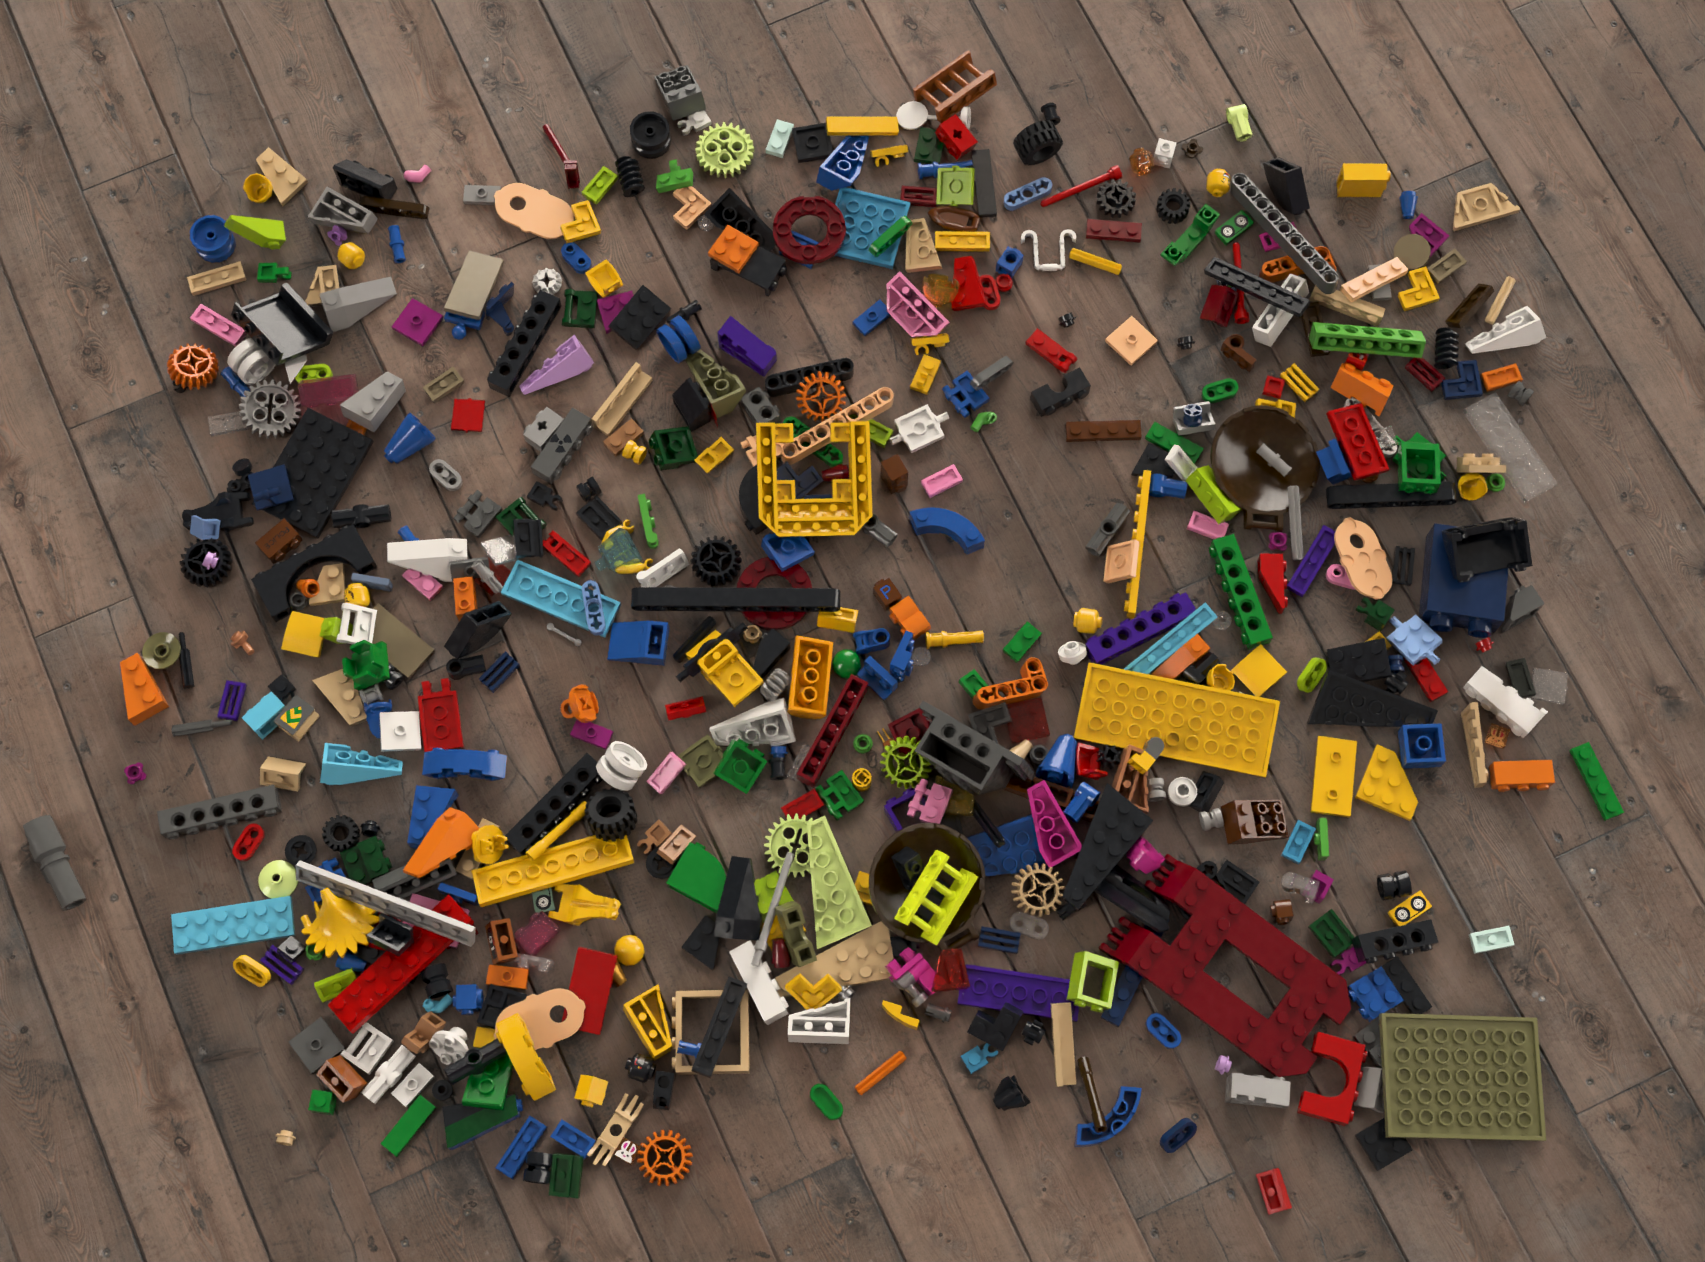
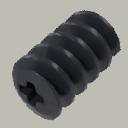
M629 156L618 158L615 161V165L622 186L623 196L634 197L645 189L643 179L641 178L642 175L639 172L640 167L637 166L638 161L631 159Z
M1446 327L1437 329L1435 332L1437 336L1435 337L1436 356L1434 361L1436 363L1434 367L1437 369H1448L1458 365L1456 359L1459 357V354L1455 352L1459 351L1457 346L1459 344V340H1457L1459 333Z

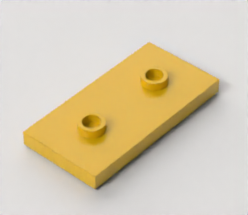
M1324 736L1317 737L1311 813L1351 817L1357 741Z

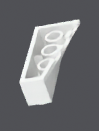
M1481 666L1463 687L1465 692L1470 697L1476 698L1485 710L1495 714L1498 721L1507 724L1515 735L1524 738L1548 711L1544 708L1539 710L1534 707V702L1531 699L1521 698L1515 688L1512 686L1505 687L1502 685L1503 680Z

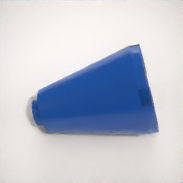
M409 413L384 449L386 453L384 457L391 464L393 462L398 464L434 442L435 436L412 413Z
M1064 734L1057 738L1037 768V778L1066 788L1069 786L1072 788L1075 776L1077 741L1072 735Z

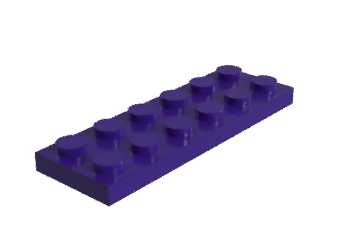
M969 964L962 965L957 1005L1001 1011L1005 1002L1024 1011V1015L1051 1018L1050 1003L1071 1002L1072 1022H1077L1079 1007L1075 1006L1074 1002L1067 1000L1070 979Z

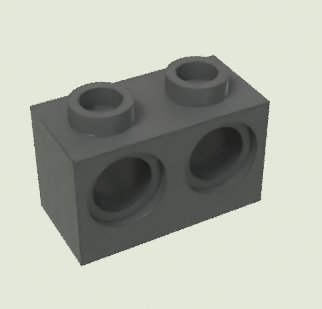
M760 387L755 388L741 398V406L755 425L756 423H780V410L776 405L773 406L771 404L768 393L762 391ZM754 400L761 401L759 404L752 403ZM765 414L771 415V417L767 419L763 418L762 416Z

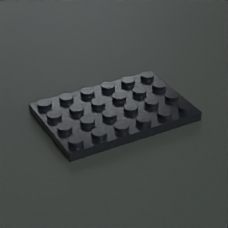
M307 408L273 468L280 465L286 466L294 500L262 509V511L280 520L285 518L290 525L319 538L332 516V511L336 509L374 441Z

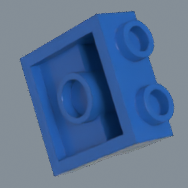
M769 533L764 536L761 544L769 559L775 561L781 572L813 556L815 552L804 536L778 537L775 533Z
M907 630L890 663V674L898 682L904 681L906 676L909 677L914 667L912 666L914 663L912 652L915 641L913 640V633Z
M1382 966L1347 987L1350 999L1353 1002L1356 1001L1360 1007L1359 1012L1361 1016L1369 1022L1377 1018L1380 1013H1385L1404 1001Z

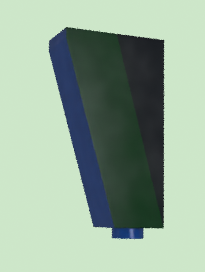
M516 1094L507 1095L503 1110L463 1106V1104L442 1107L447 1148L450 1150L459 1148L521 1117L520 1111H523L522 1099H518Z

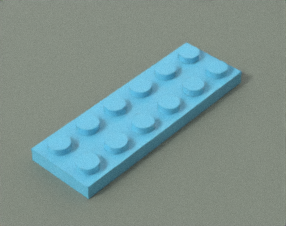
M517 559L501 591V595L589 631L582 586ZM587 590L590 594V599L594 598L593 590ZM600 594L606 629L599 636L605 638L617 615L621 602ZM596 603L588 607L590 612H597L599 609V605ZM595 617V625L592 627H594L595 630H598L600 625L598 623L597 617Z
M291 896L171 914L174 954L176 955L295 936Z

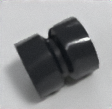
M1406 870L1394 872L1393 876L1389 873L1377 876V888L1383 901L1394 899L1396 895L1399 898L1411 896L1412 886Z
M445 963L428 966L420 972L423 982L427 983L425 990L428 999L439 998L453 992L450 979H446L449 974Z
M527 1151L526 1164L528 1168L524 1169L523 1181L549 1184L551 1172L548 1169L552 1167L553 1155Z

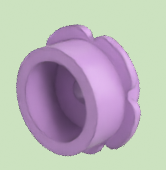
M207 553L202 563V566L207 567V570L215 568L219 560L216 557V553Z
M1220 1055L1216 1062L1215 1070L1219 1071L1221 1075L1224 1072L1228 1073L1231 1068L1232 1061H1229L1228 1055L1226 1057Z

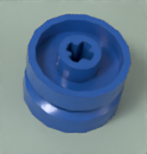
M207 215L201 217L192 225L190 230V239L197 253L202 259L211 263L228 259L236 247V239L232 231L224 227L226 221L219 216Z
M679 315L670 320V327L664 324L656 330L662 345L678 364L687 358V352L694 354L701 349L695 333Z

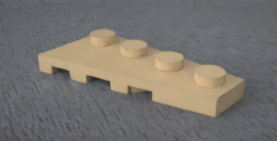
M1472 702L1461 712L1474 787L1479 788L1487 783L1489 775L1485 768L1478 702Z

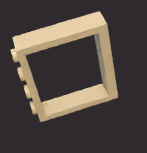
M723 990L676 991V997H672V1009H676V1017H672V1029H676V1037H672V1049H676V1056L672 1057V1069H675L677 1075L698 1074L691 1071L693 1066H682V1054L677 1053L679 1041H682V998H720ZM745 990L740 1003L741 1065H716L712 1074H750L749 990Z

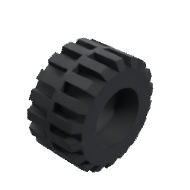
M1043 120L1024 128L1015 137L1013 145L1024 165L1030 166L1042 163L1053 157L1063 146V140L1054 123L1050 120Z
M605 788L602 789V792L597 791L594 797L591 796L589 798L590 802L586 803L585 809L586 819L592 834L596 835V838H603V841L607 842L609 839L612 842L618 838L620 840L624 839L625 835L631 834L630 830L635 829V824L638 820L632 797L629 796V793H623V790H615V788H610V790ZM610 812H619L617 815L613 817H604L606 814Z

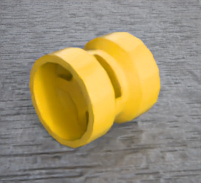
M630 440L623 450L622 457L632 459L634 463L640 465L645 459L648 449L644 446H638L636 442Z
M865 768L854 771L852 784L857 791L864 792L870 788L871 773Z

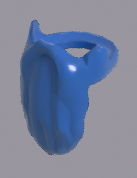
M390 699L388 702H375L369 705L364 702V712L367 716L369 729L379 739H381L379 714L380 712H391L392 702Z

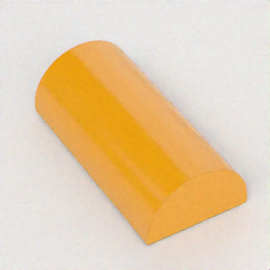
M795 636L787 711L790 715L806 719L826 717L833 642Z

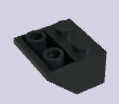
M688 378L672 394V399L686 425L689 426L692 432L710 422L711 411L709 409V401L700 394L701 389L698 383H694L691 378Z

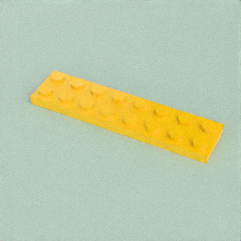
M596 835L548 848L534 861L530 860L527 855H523L471 871L480 907H485L633 864L634 859L627 835L624 836V839L620 840L618 838L614 842L611 839L608 842L603 841V838L598 839Z

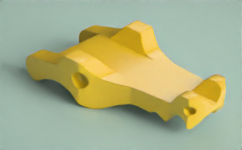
M561 884L554 888V891L562 892L563 894L559 911H549L548 918L580 926L581 923L592 918H607L610 920L618 918V909L621 903L615 898L595 895L588 888L580 884Z

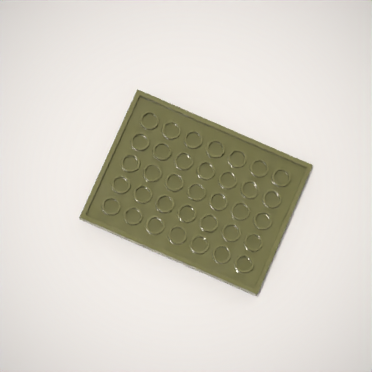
M1400 1013L1379 1014L1386 1138L1546 1141L1537 1018Z

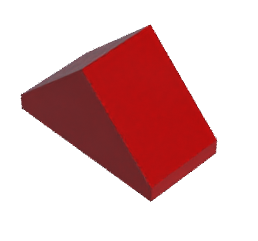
M1349 352L1344 364H1352L1356 369L1362 371L1369 354Z

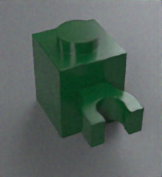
M1364 597L1361 602L1366 607L1363 608L1358 605L1356 611L1367 614L1368 616L1364 622L1381 632L1395 610L1380 600L1374 606L1368 598Z

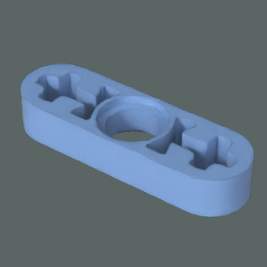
M1042 177L1008 192L1004 196V207L1007 210L1013 211L1049 195L1052 190V182L1050 179ZM1041 184L1047 186V189L1041 188ZM1029 190L1033 193V196L1027 198L1023 195V192ZM1009 199L1015 200V203L1009 202Z
M589 580L582 585V595L588 629L591 634L598 636L604 633L606 624L599 586L595 581ZM590 586H592V588L595 589L593 590L594 598L591 599L590 594L587 591L589 590ZM593 603L599 605L597 612H590L588 607ZM595 617H597L598 623L600 625L598 630H595V628L592 627L595 625Z

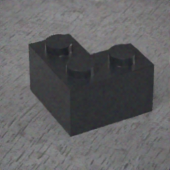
M1007 1002L1002 1007L997 1019L978 1010L967 1033L1003 1051L1024 1011Z

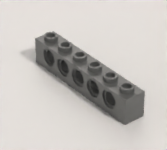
M269 785L157 811L160 834L172 840L179 838V835L198 834L200 830L204 829L208 831L216 830L221 825L233 826L243 820L248 822L257 820V817L264 815L265 817H272L277 815V812H282L278 788L275 785ZM262 800V806L255 808L256 802ZM239 805H243V810L239 813H236V808ZM223 809V815L221 817H216V813L219 810ZM200 814H204V819L197 822V817ZM185 818L184 824L177 826L178 821Z

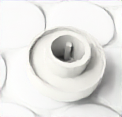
M1071 641L1059 648L1058 655L1062 662L1075 665L1086 657L1087 649L1085 644Z
M1186 777L1174 779L1168 787V797L1177 806H1188L1197 796L1196 785Z

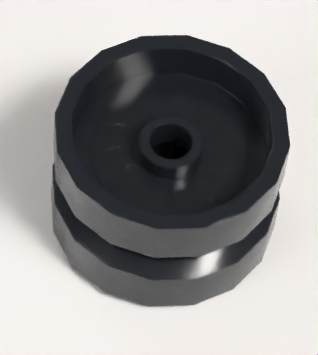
M649 111L638 114L632 120L630 136L635 152L647 159L663 156L671 145L670 128L666 118L657 112Z

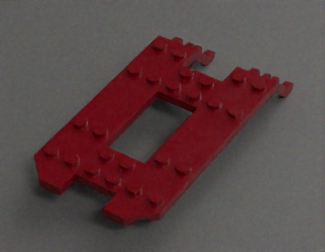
M1166 854L1164 862L1174 867L1173 871L1171 872L1161 865L1157 870L1166 877L1157 871H1154L1152 876L1163 883V885L1158 887L1151 880H1147L1144 885L1160 897L1177 904L1191 915L1169 946L1151 931L1121 916L1118 923L1128 929L1129 932L1124 934L1117 927H1113L1111 932L1122 939V941L1110 933L1106 937L1110 942L1118 946L1116 950L1111 949L1106 943H1101L1098 948L1107 956L1131 967L1275 1077L1306 1074L1318 1057L1301 1044L1322 1014L1337 1025H1340L1351 1010L1346 980L1201 871ZM1224 940L1289 988L1268 1019L1203 971Z

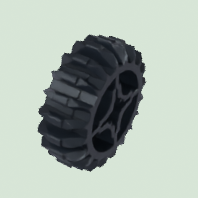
M715 535L714 540H710V537H707L706 543L701 540V547L695 545L696 552L691 553L693 557L690 560L691 564H693L691 568L692 571H696L695 576L697 578L701 577L702 583L707 580V584L710 586L713 581L715 586H718V582L722 581V584L725 585L726 579L732 582L733 578L731 575H738L736 570L741 569L739 564L742 562V558L739 557L741 552L736 550V544L731 545L732 540L729 539L725 542L724 536L718 540ZM716 549H722L726 552H718ZM710 551L709 557L705 558V561L701 562L703 555L706 552ZM713 555H715V558L718 559L719 567L717 563L714 562ZM732 560L729 567L723 571V565ZM713 569V570H715L717 573H711V572H708L707 570Z
M212 538L210 540L205 539L202 542L200 539H196V544L190 542L191 547L184 548L186 554H181L183 560L180 561L182 566L181 572L186 580H189L193 585L196 583L198 587L204 584L207 588L210 583L216 586L217 580L223 582L221 577H228L226 571L231 570L229 564L233 563V560L230 558L232 554L230 551H227L228 547L223 545L222 541H216ZM210 550L218 552L220 557H217L219 560L215 568L207 570V567L202 566ZM192 567L201 569L203 574H197L193 572Z

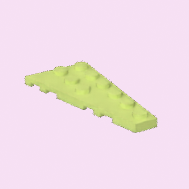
M826 816L807 823L817 949L872 926Z

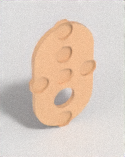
M512 183L496 191L494 195L495 208L499 217L503 221L520 228L525 233H532L545 239H558L563 237L560 225L574 221V214L568 203L550 195L544 189L538 190L523 183ZM514 198H522L526 202V206L524 209L517 211L511 208L510 202Z
M1351 517L1345 518L1334 534L1341 566L1345 568L1352 586L1360 594L1380 600L1392 586V574L1386 561V553L1381 549L1376 534L1367 524L1354 520ZM1351 535H1357L1362 539V548H1355L1350 543Z
M556 988L538 995L531 994L525 1000L506 1007L498 1016L496 1023L518 1013L527 1026L534 1043V1049L549 1048L555 1042L568 1038L579 1030L584 1019L586 1006L584 1001L579 999L573 992L567 989ZM556 1005L565 1007L568 1014L566 1020L559 1023L553 1021L550 1017L552 1007ZM496 1025L493 1035L495 1040L497 1039L496 1033L499 1032Z

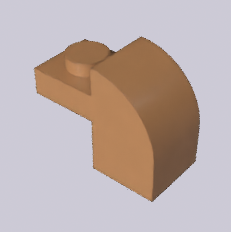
M429 1011L420 1018L415 1029L403 1037L401 1043L415 1054L419 1052L424 1053L430 1048L429 1042L432 1036L437 1031H442L446 1022L432 1011Z

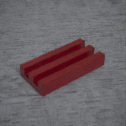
M902 185L900 200L910 202V205L936 207L937 188ZM905 192H913L916 194H906ZM917 193L933 194V196H931V195H922V194H917Z
M1414 357L1405 366V369L1431 392L1446 379L1423 357ZM1416 361H1418V362H1419L1425 369H1427L1435 378H1437L1438 381H1436L1431 375H1429V373H1428L1425 369H1423L1421 366H1419V365L1416 363Z

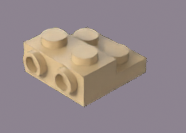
M1463 454V457H1457V472L1506 473V465H1500V457H1493V454H1482V457H1475V454Z

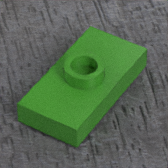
M1319 818L1316 821L1314 845H1317L1318 861H1325L1329 857L1328 824L1326 818Z

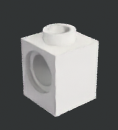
M1159 138L1152 164L1170 169L1176 142Z

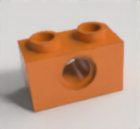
M473 577L453 579L455 611L459 621L464 613L477 609L476 583Z

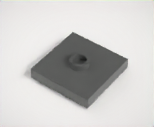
M323 1017L317 1019L288 1041L311 1074L317 1072L326 1060L336 1057L346 1049Z

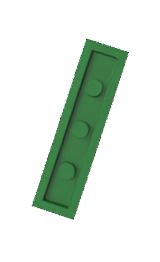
M1587 742L1569 750L1604 821L1623 814L1624 811L1590 743Z

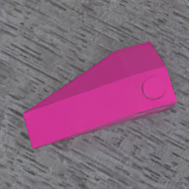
M1043 780L1027 789L1039 851L1050 868L1078 853L1082 845L1047 783Z

